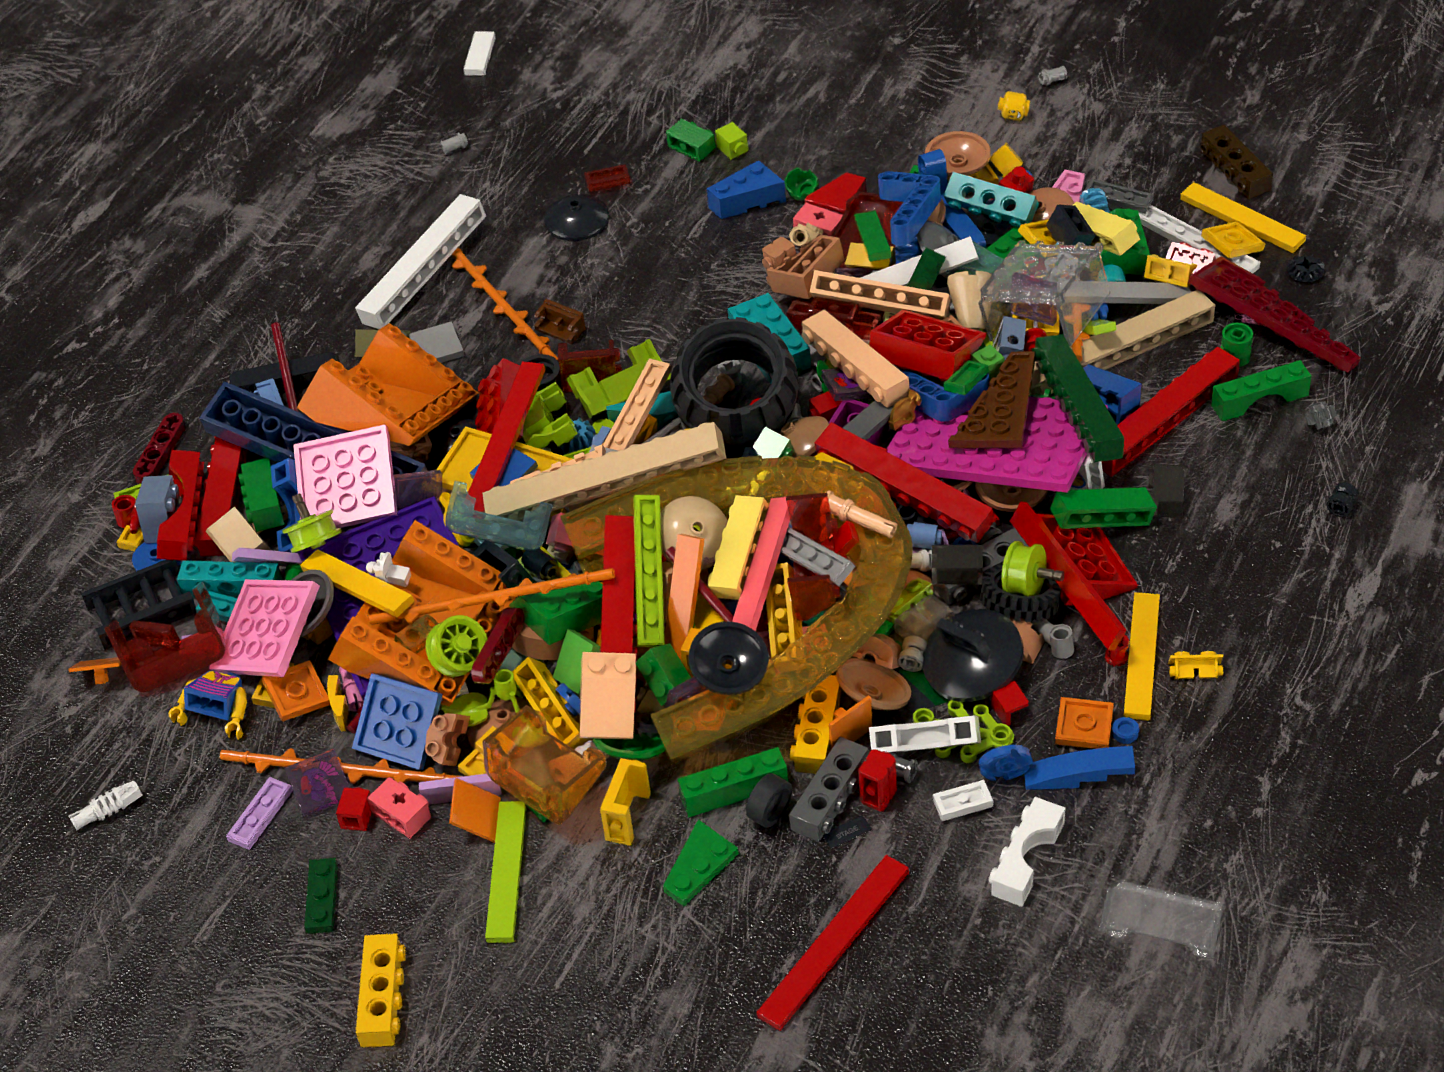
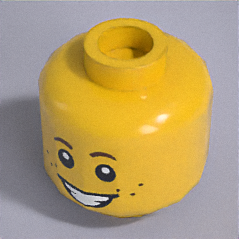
M1007 91L1004 98H999L997 109L1001 110L1003 118L1020 121L1023 116L1027 117L1030 100H1027L1026 95L1023 93Z

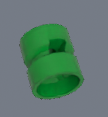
M1238 322L1228 324L1223 328L1221 349L1239 359V367L1246 365L1250 361L1253 341L1252 329L1248 325Z

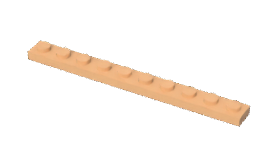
M649 358L603 444L605 448L620 451L627 449L633 444L671 373L672 367L669 363ZM605 495L599 497L577 517L592 521ZM548 546L547 551L559 563L569 565L574 552L562 553L553 550L554 546Z

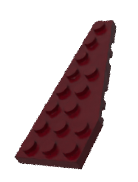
M1222 256L1193 273L1188 281L1198 291L1208 293L1216 301L1233 307L1237 313L1247 315L1254 319L1255 323L1272 329L1276 335L1293 341L1297 347L1305 348L1314 353L1317 358L1327 360L1334 364L1338 370L1350 372L1358 365L1361 359L1360 356L1342 342L1331 340L1329 338L1330 333L1327 330L1321 329L1320 331L1314 326L1315 321L1293 303L1282 301L1278 297L1280 294L1278 291L1267 289L1264 286L1265 281Z

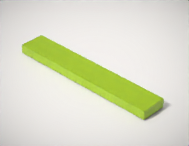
M634 495L637 647H658L665 645L660 495Z
M526 801L499 802L485 935L487 943L514 942L527 808Z

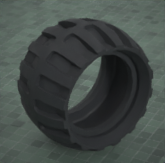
M741 317L724 320V318L717 319L712 324L703 325L694 331L692 338L686 339L680 347L677 358L672 366L670 378L672 401L681 421L691 429L698 427L702 423L714 422L722 432L724 447L733 448V450H744V447L754 445L765 427L778 433L795 408L799 389L797 367L784 341L776 333L771 334L767 326L757 321L756 323L750 322L746 318ZM744 360L757 364L766 371L772 380V384L765 395L752 405L738 409L717 407L701 396L697 391L701 378L713 366L722 362Z

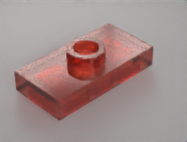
M626 164L584 173L589 192L631 183Z
M135 620L129 625L138 645L178 649L182 644L173 625Z

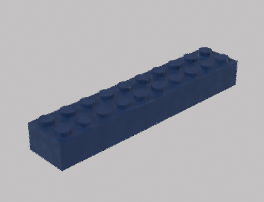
M223 382L199 417L206 433L278 463L287 458L295 460V444L348 433L333 426L314 422L305 414L227 382ZM391 450L397 508L401 510L415 504L429 482L430 476L424 463Z

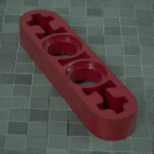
M170 413L161 421L133 468V474L138 484H142L144 477L158 476L171 454V450L174 449L186 426L181 414ZM163 438H170L167 442L159 443ZM155 454H159V455H160V456H159L158 458H156V459H149L150 456H152V455H155Z
M508 607L503 611L473 663L471 675L474 683L490 684L493 681L523 628L525 617L521 608Z

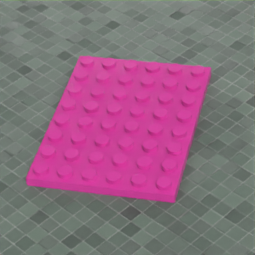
M1030 397L1022 448H949V438L951 435L955 436L959 424L965 422L968 417V411L950 421L944 422L938 421L916 409L914 411L916 415L915 420L910 424L906 423L900 427L887 447L888 453L933 477L1067 493L1088 454L1085 451L1082 440L1078 439L1074 426L1070 425L1068 415L1063 413L1060 401L1049 397Z

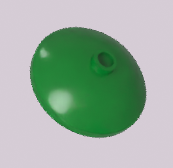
M670 731V735H662L661 738L652 737L651 739L647 736L640 737L636 733H633V739L593 738V743L604 754L618 760L623 758L644 761L666 751L672 743V733Z

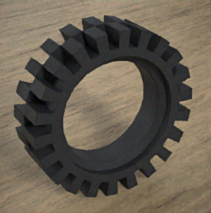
M1001 564L996 565V568L991 567L988 571H985L982 579L980 601H982L983 606H987L986 609L1004 614L1007 618L1015 617L1014 621L1019 622L1020 618H1024L1025 622H1031L1032 618L1036 622L1041 621L1042 617L1048 619L1050 615L1053 616L1058 611L1061 588L1054 579L1044 580L1039 595L1019 596L1003 590V566Z

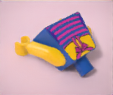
M212 670L197 679L188 681L177 701L179 705L169 710V717L174 723L177 719L180 726L185 725L188 720L184 710L224 720L232 718V721L226 724L225 731L228 738H230V733L236 730V737L239 740L243 736L239 722L243 720L247 705L246 691L242 688V680L239 674L232 672L225 674Z

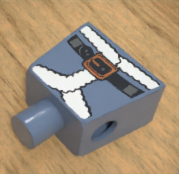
M1003 316L992 346L1005 357V360L1011 352H1023L1026 320ZM1014 336V338H1011V343H1009L1007 338Z

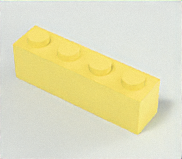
M1080 202L1073 204L1076 205L1096 235L1091 245L1121 256L1140 240L1137 226L1133 221L1107 213L1102 209H1096L1088 204L1085 205Z
M736 495L733 505L730 506L727 526L722 532L720 549L715 554V565L708 577V586L717 598L739 600L769 507L764 497Z

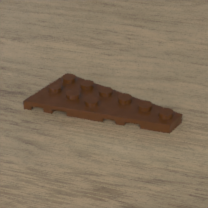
M1035 351L1011 352L999 368L1000 372L997 377L991 379L987 391L983 390L968 411V417L965 422H961L957 427L958 431L955 436L951 435L949 438V448L1013 449L1023 447L1035 365Z

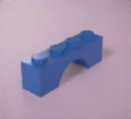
M290 458L271 466L272 487L282 497L288 512V523L285 528L296 524L300 520L296 504L292 499V496L298 494L295 460ZM282 530L277 531L278 551L291 552L290 549L293 548L288 534H283Z

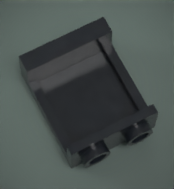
M488 538L472 553V555L499 570L501 573L498 578L507 588L519 586L525 578H529L532 583H537L518 560Z

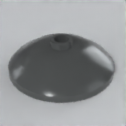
M929 220L924 223L917 233V239L922 252L925 247L935 250L959 241L958 237L947 228ZM965 264L940 274L948 279V276L956 273Z
M316 569L304 571L291 580L314 581L320 586L299 638L314 631L324 621L333 602L334 587L332 580L327 574Z

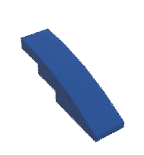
M1133 746L1076 751L1035 761L1029 764L1030 768L1024 773L1025 789L1079 788L1080 782L1107 781V775L1135 774Z

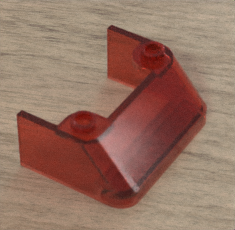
M828 493L786 496L792 529L834 552V533L839 532L838 519L832 517ZM793 561L794 577L787 578V584L796 621L809 620L836 603V598L840 597V586L838 587L831 583L830 574L817 575Z
M203 581L192 589L201 610L197 612L194 618L198 632L153 651L150 643L144 638H134L127 642L117 620L110 622L104 628L132 687L136 691H151L217 662L225 655L226 643L220 617Z

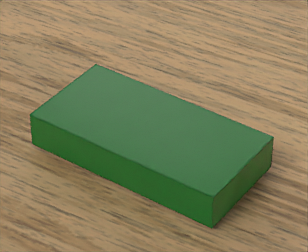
M967 360L944 382V391L966 395L989 373L988 365Z

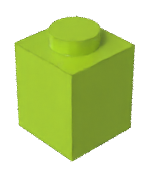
M733 122L715 130L716 147L730 160L748 151L747 134Z

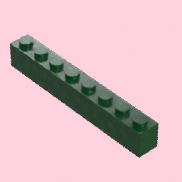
M1064 335L1036 338L1035 347L1032 348V351H1035V362L1038 363L1041 374L1045 375L1048 386L1052 387L1055 399L1060 401L1063 413L1068 415L1069 423L1071 426H1074L1078 439L1082 440L1086 453L1090 454L1094 463L1122 459L1124 436Z

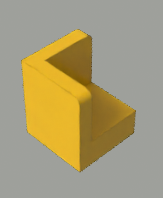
M1007 142L990 156V161L1003 175L1008 174V170L1023 164V161Z

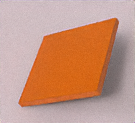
M130 656L81 661L68 670L69 672L94 669L95 684H105L109 682L106 668L119 667L130 660Z
M869 695L847 711L840 707L833 712L836 718L829 723L830 751L840 737L855 742L869 731V727H872V705Z
M458 778L454 779L449 824L495 843L498 808L501 797Z

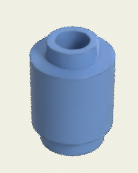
M918 522L907 524L905 543L911 544V547L935 550L936 545H941L942 531L938 530V525Z

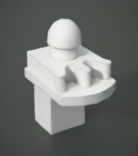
M381 552L380 560L377 559V563L371 561L366 564V570L369 573H375L376 578L386 583L406 587L411 577L410 568L393 564L390 552Z

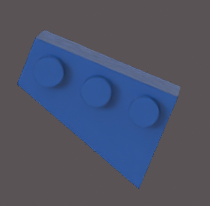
M758 160L708 187V208L719 218L724 219L746 213L748 208L756 206L764 208L767 207V203L778 200L779 203L786 202L785 182Z
M1089 364L1083 368L1103 403L1108 405V411L1117 425L1128 414H1132L1140 408L1142 383Z

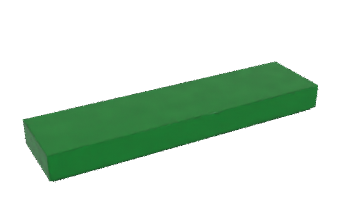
M876 211L854 214L855 223L868 260L872 262L892 258L889 244Z

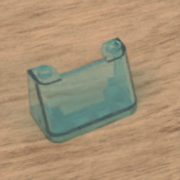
M454 481L445 518L446 527L451 532L526 551H536L542 547L553 504L540 502L536 510L525 511L523 522L475 511L476 498L468 494L467 483Z

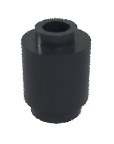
M531 547L522 555L521 562L524 568L539 579L547 581L557 574V560L541 549Z

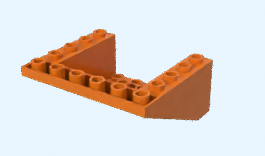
M389 323L378 330L360 363L355 367L347 370L340 362L335 361L333 358L322 364L297 408L314 422L349 431L386 425L390 441L410 446L474 401L479 393L469 383L464 382L455 375L453 370L437 361L435 356L423 350L417 342L405 336L398 327Z
M414 520L403 537L392 559L393 564L410 568L411 577L406 587L390 584L412 595L415 601L409 607L428 604L434 596H438L441 601L476 595L481 591L486 593L507 589L498 578L501 573L499 570ZM516 597L510 598L502 607H499L494 601L459 608L454 612L447 610L421 615L412 624H408L405 619H401L398 622L390 621L371 625L369 615L385 611L364 602L355 617L352 616L341 633L328 660L350 673L370 679L371 673H375L442 693L441 704L450 707L471 671L459 677H450L438 672L428 660L426 643L414 630L420 629L426 623L433 628L451 616L464 615L477 621L484 629L488 638L503 611L510 607L509 604Z

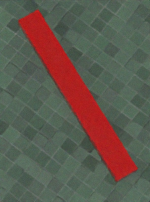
M522 361L460 510L461 517L485 520L483 492L499 486L546 370L544 364Z
M1020 502L1010 520L1011 524L1029 547H1032L1034 544H1041L1044 547L1047 558L1046 569L1064 571V580H1055L1105 647L1108 650H1115L1127 630L1027 502Z
M885 855L759 1008L757 1017L781 1031L908 875L909 867Z

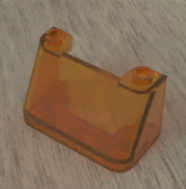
M528 705L523 707L482 741L485 771L489 778L557 825H561L572 815L606 767V756L600 750L588 748L583 752V755L548 733L545 716Z

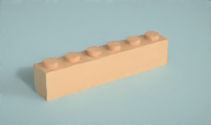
M814 270L810 294L814 299L891 313H898L904 309L939 320L948 317L952 302L947 293Z
M822 310L802 321V338L805 343L813 346L821 356H825L834 367L842 370L849 379H853L862 390L870 393L877 402L889 408L899 400L908 397L910 389L909 377L827 311Z

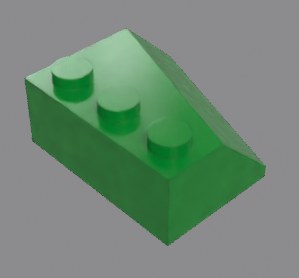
M1116 208L1109 213L1133 221L1137 226L1140 240L1121 256L1090 244L1084 256H1081L1079 263L1082 266L1079 270L1097 272L1101 267L1112 264L1122 268L1124 274L1143 275L1147 256L1150 253L1138 210Z
M597 581L592 582L590 585L582 584L551 590L546 594L540 592L520 596L510 603L509 606L521 608L524 612V623L548 645L563 640L567 629L575 630L579 633L601 623L602 583Z

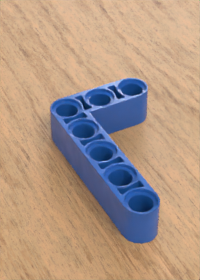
M937 149L919 155V174L933 175L940 178L941 198L945 203L946 209L942 226L956 235L959 240L971 236L976 253L983 252L986 249V241L983 234L962 208L958 210L948 206L943 196L947 188V166L943 151Z
M893 171L882 172L878 175L879 197L883 200L903 202L890 220L891 242L897 246L908 245L941 201L940 178L933 175Z
M898 368L909 377L910 389L921 396L920 406L917 405L915 409L938 421H950L967 412L983 390L987 391L989 388L988 373L966 395L944 391V387L907 369Z

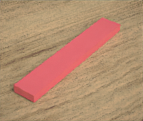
M791 496L771 498L732 620V622L744 624L756 631L796 503V500Z

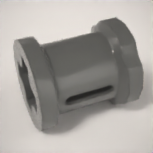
M891 752L890 754L896 759V776L904 778V781L907 783H911L917 772L918 762L913 759L908 761L899 758L896 753Z

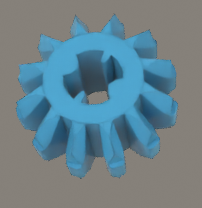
M1092 188L1082 192L1080 203L1088 204L1091 207L1099 210L1102 209L1109 213L1107 197L1103 190Z
M579 418L577 421H573L578 434L570 442L559 446L563 454L589 448L592 445V440L596 433L588 420L582 421Z

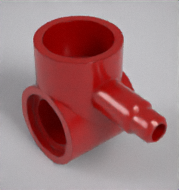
M121 495L112 501V509L117 525L121 528L129 525L130 533L136 534L140 527L135 506L136 499L131 495Z

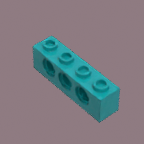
M956 172L952 173L943 195L948 206L960 210V208H965L974 215L980 216L985 214L994 221H1008L1012 226L1018 228L1022 224L1032 223L1039 205L1034 195ZM968 193H975L972 198L965 199ZM991 198L995 199V202L993 204H985L987 200ZM1009 205H1016L1014 210L1006 211Z
M182 561L177 577L182 594L190 591L192 597L196 599H202L206 591L238 598L245 579L283 580L278 563Z

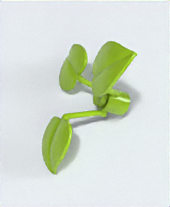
M507 669L499 670L493 679L495 687L490 688L489 701H487L483 694L472 692L454 699L450 707L446 705L441 706L444 714L471 716L468 726H475L488 718L487 709L492 707L495 695L505 701L511 699L517 717L521 722L515 724L510 729L509 736L514 745L521 748H534L543 746L552 739V736L537 714L528 717L526 720L523 718L515 695H518L519 698H523L525 695L515 682L513 672Z

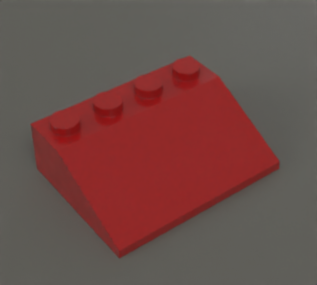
M903 309L870 331L869 346L900 369L915 370L921 375H932L946 382L967 360L971 361V354L978 351L986 338V333Z
M1037 514L1103 600L1138 587L1137 582L1100 527L1061 529L1054 515ZM1061 589V600L1065 605H1073Z

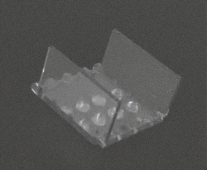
M1018 241L980 289L981 300L978 304L989 340H995L1003 316L1012 317L1013 303L1020 301V303L1039 304L1041 302V304L1057 305L1056 308L1065 339L1072 346L1111 293L1100 255L1103 251V244L1096 243L1094 246H1085L1083 242H1078L1076 245H1064L1063 242H1057L1055 245H1044L1043 241H1037L1035 244H1026L1025 241Z

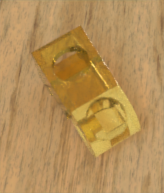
M426 614L396 633L394 641L417 654L426 648V639L429 632L439 623L430 614Z

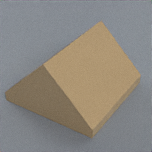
M235 507L206 530L207 534L230 562H234L232 561V553L239 547L272 551Z

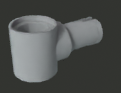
M1043 617L1041 621L1036 622L1035 619L1032 621V629L1039 634H1043L1045 642L1051 645V652L1054 657L1064 659L1073 655L1074 642L1070 626L1064 624L1053 625Z

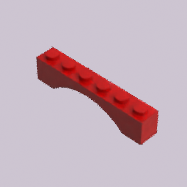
M171 450L169 475L173 476L174 484H177L179 487L182 503L169 519L159 525L157 559L187 561L188 551H193L194 537L190 535L195 536L196 521L193 520H197L198 506L195 505L200 503V491L197 490L202 489L204 462L200 461V452Z

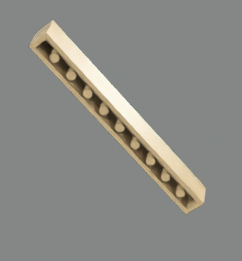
M1195 290L1157 308L1148 310L1141 315L1116 325V331L1093 335L1089 339L1082 340V361L1080 364L1083 368L1089 364L1106 370L1214 322L1215 304L1203 292ZM1035 362L1030 394L1044 395L1046 388L1051 389V394L1054 393L1052 387L1048 386L1045 375L1041 374L1038 363Z
M714 422L702 423L698 427L689 430H679L675 434L666 437H656L652 441L634 444L627 449L611 451L604 456L588 458L581 463L571 466L565 465L555 471L542 472L532 478L519 479L506 486L493 487L491 490L483 492L486 519L495 528L727 459L722 432Z

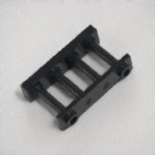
M162 560L81 593L87 610L95 608L102 623V626L96 628L104 650L197 613L190 591L182 594L176 582L175 576L179 574L176 560ZM166 581L173 598L159 603L151 586ZM142 590L149 607L135 613L128 595ZM119 599L126 617L112 622L105 604Z

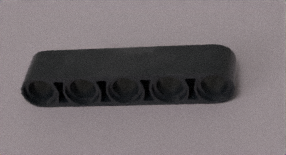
M327 352L288 360L294 390L308 388L322 364L332 358L340 362L338 355ZM279 362L235 371L229 376L230 384L251 393L257 390L256 383L272 378L278 392H285Z

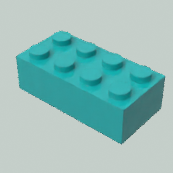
M769 293L728 308L729 319L741 317L753 323L757 321L767 326L771 334L776 333L787 345L797 369L801 368L804 371L811 368L810 347L805 343ZM757 365L768 382L772 384L769 374Z

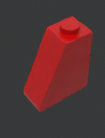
M846 172L805 198V203L844 215L846 226L867 195L866 177Z

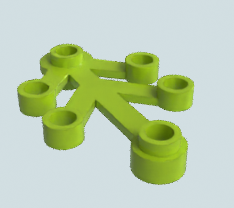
M953 700L948 702V714L950 716H969L963 708V702ZM978 704L973 708V716H978L979 722H983L987 729L980 727V736L983 740H981V743L963 746L961 748V760L965 763H972L976 760L977 754L992 747L998 748L1011 745L1014 741V734L1010 727L1002 723L997 724L989 714L988 707L984 704ZM920 708L913 714V723L941 720L934 718L933 712L927 708ZM957 746L944 747L947 748L946 750L935 748V754L940 758H946L950 755L951 749Z

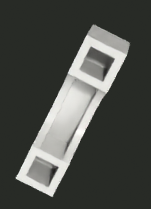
M978 716L869 727L871 750L877 749L888 753L981 743Z
M1034 797L1030 806H1025L1020 826H1015L1012 831L1010 846L1003 848L1000 856L1001 863L998 868H993L989 877V883L992 884V896L1021 907L1033 887L1034 871L1024 861V855L1037 845L1054 844L1065 824V807Z

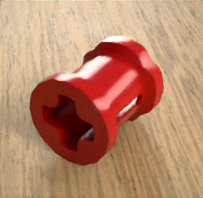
M1125 634L1115 650L1107 649L1105 652V660L1112 666H1122L1128 660V652L1126 650L1128 649L1129 639Z

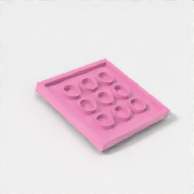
M386 425L294 445L298 494L301 493L310 515H317L332 509L334 513L331 514L336 528L397 515L390 439Z
M245 579L209 669L225 674L232 672L239 675L284 677L320 586L314 581Z

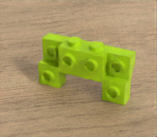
M650 339L627 350L634 366L616 373L599 383L590 367L567 378L576 399H580L589 418L606 411V406L626 402L649 358L663 362ZM671 373L669 374L666 382L670 381Z
M556 381L543 390L536 392L524 422L522 437L529 446L543 449L552 440L557 446H560L563 443L570 442L578 434L574 422L567 413L555 421L551 412L559 410L567 402L563 391Z

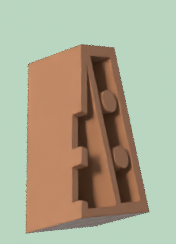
M820 235L799 248L800 253L794 257H785L783 259L784 263L774 269L772 266L766 271L772 292L810 299L812 297L810 288L814 270L834 273L845 261L840 238Z

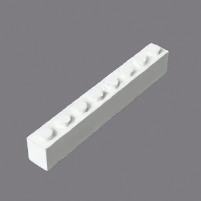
M460 194L355 307L362 324L376 329H381L389 324L486 217L479 199Z

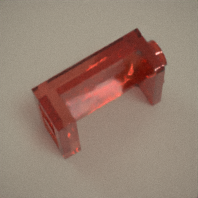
M609 340L608 349L569 352L567 343L558 344V361L564 392H573L567 378L572 374L575 375L583 371L587 367L591 368L598 383L622 371V365L617 364L620 361L619 347H614V340Z

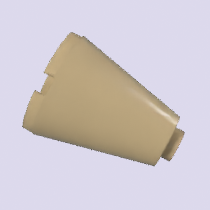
M963 271L948 276L947 286L957 320L962 326L984 331L993 284L992 274L976 271V275H968V271Z

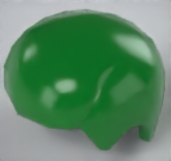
M798 167L788 172L784 179L786 190L795 200L805 201L808 195L819 189V179L811 170L803 171Z

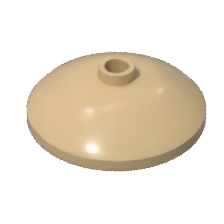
M695 496L681 497L666 505L660 513L662 555L674 565L665 552L672 546L676 549L678 534H687L705 538L701 570L714 566L715 554L720 549L722 532L728 522L723 512L712 502ZM693 525H698L701 531H695Z

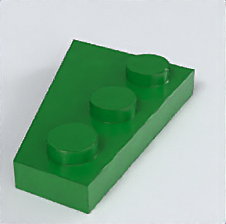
M698 819L663 885L664 892L684 907L739 854L738 847Z

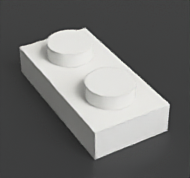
M984 780L933 794V802L942 821L993 807V799Z

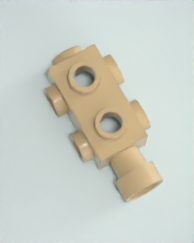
M808 222L806 226L799 223L797 227H793L789 238L795 245L805 246L816 237L822 235L824 231Z

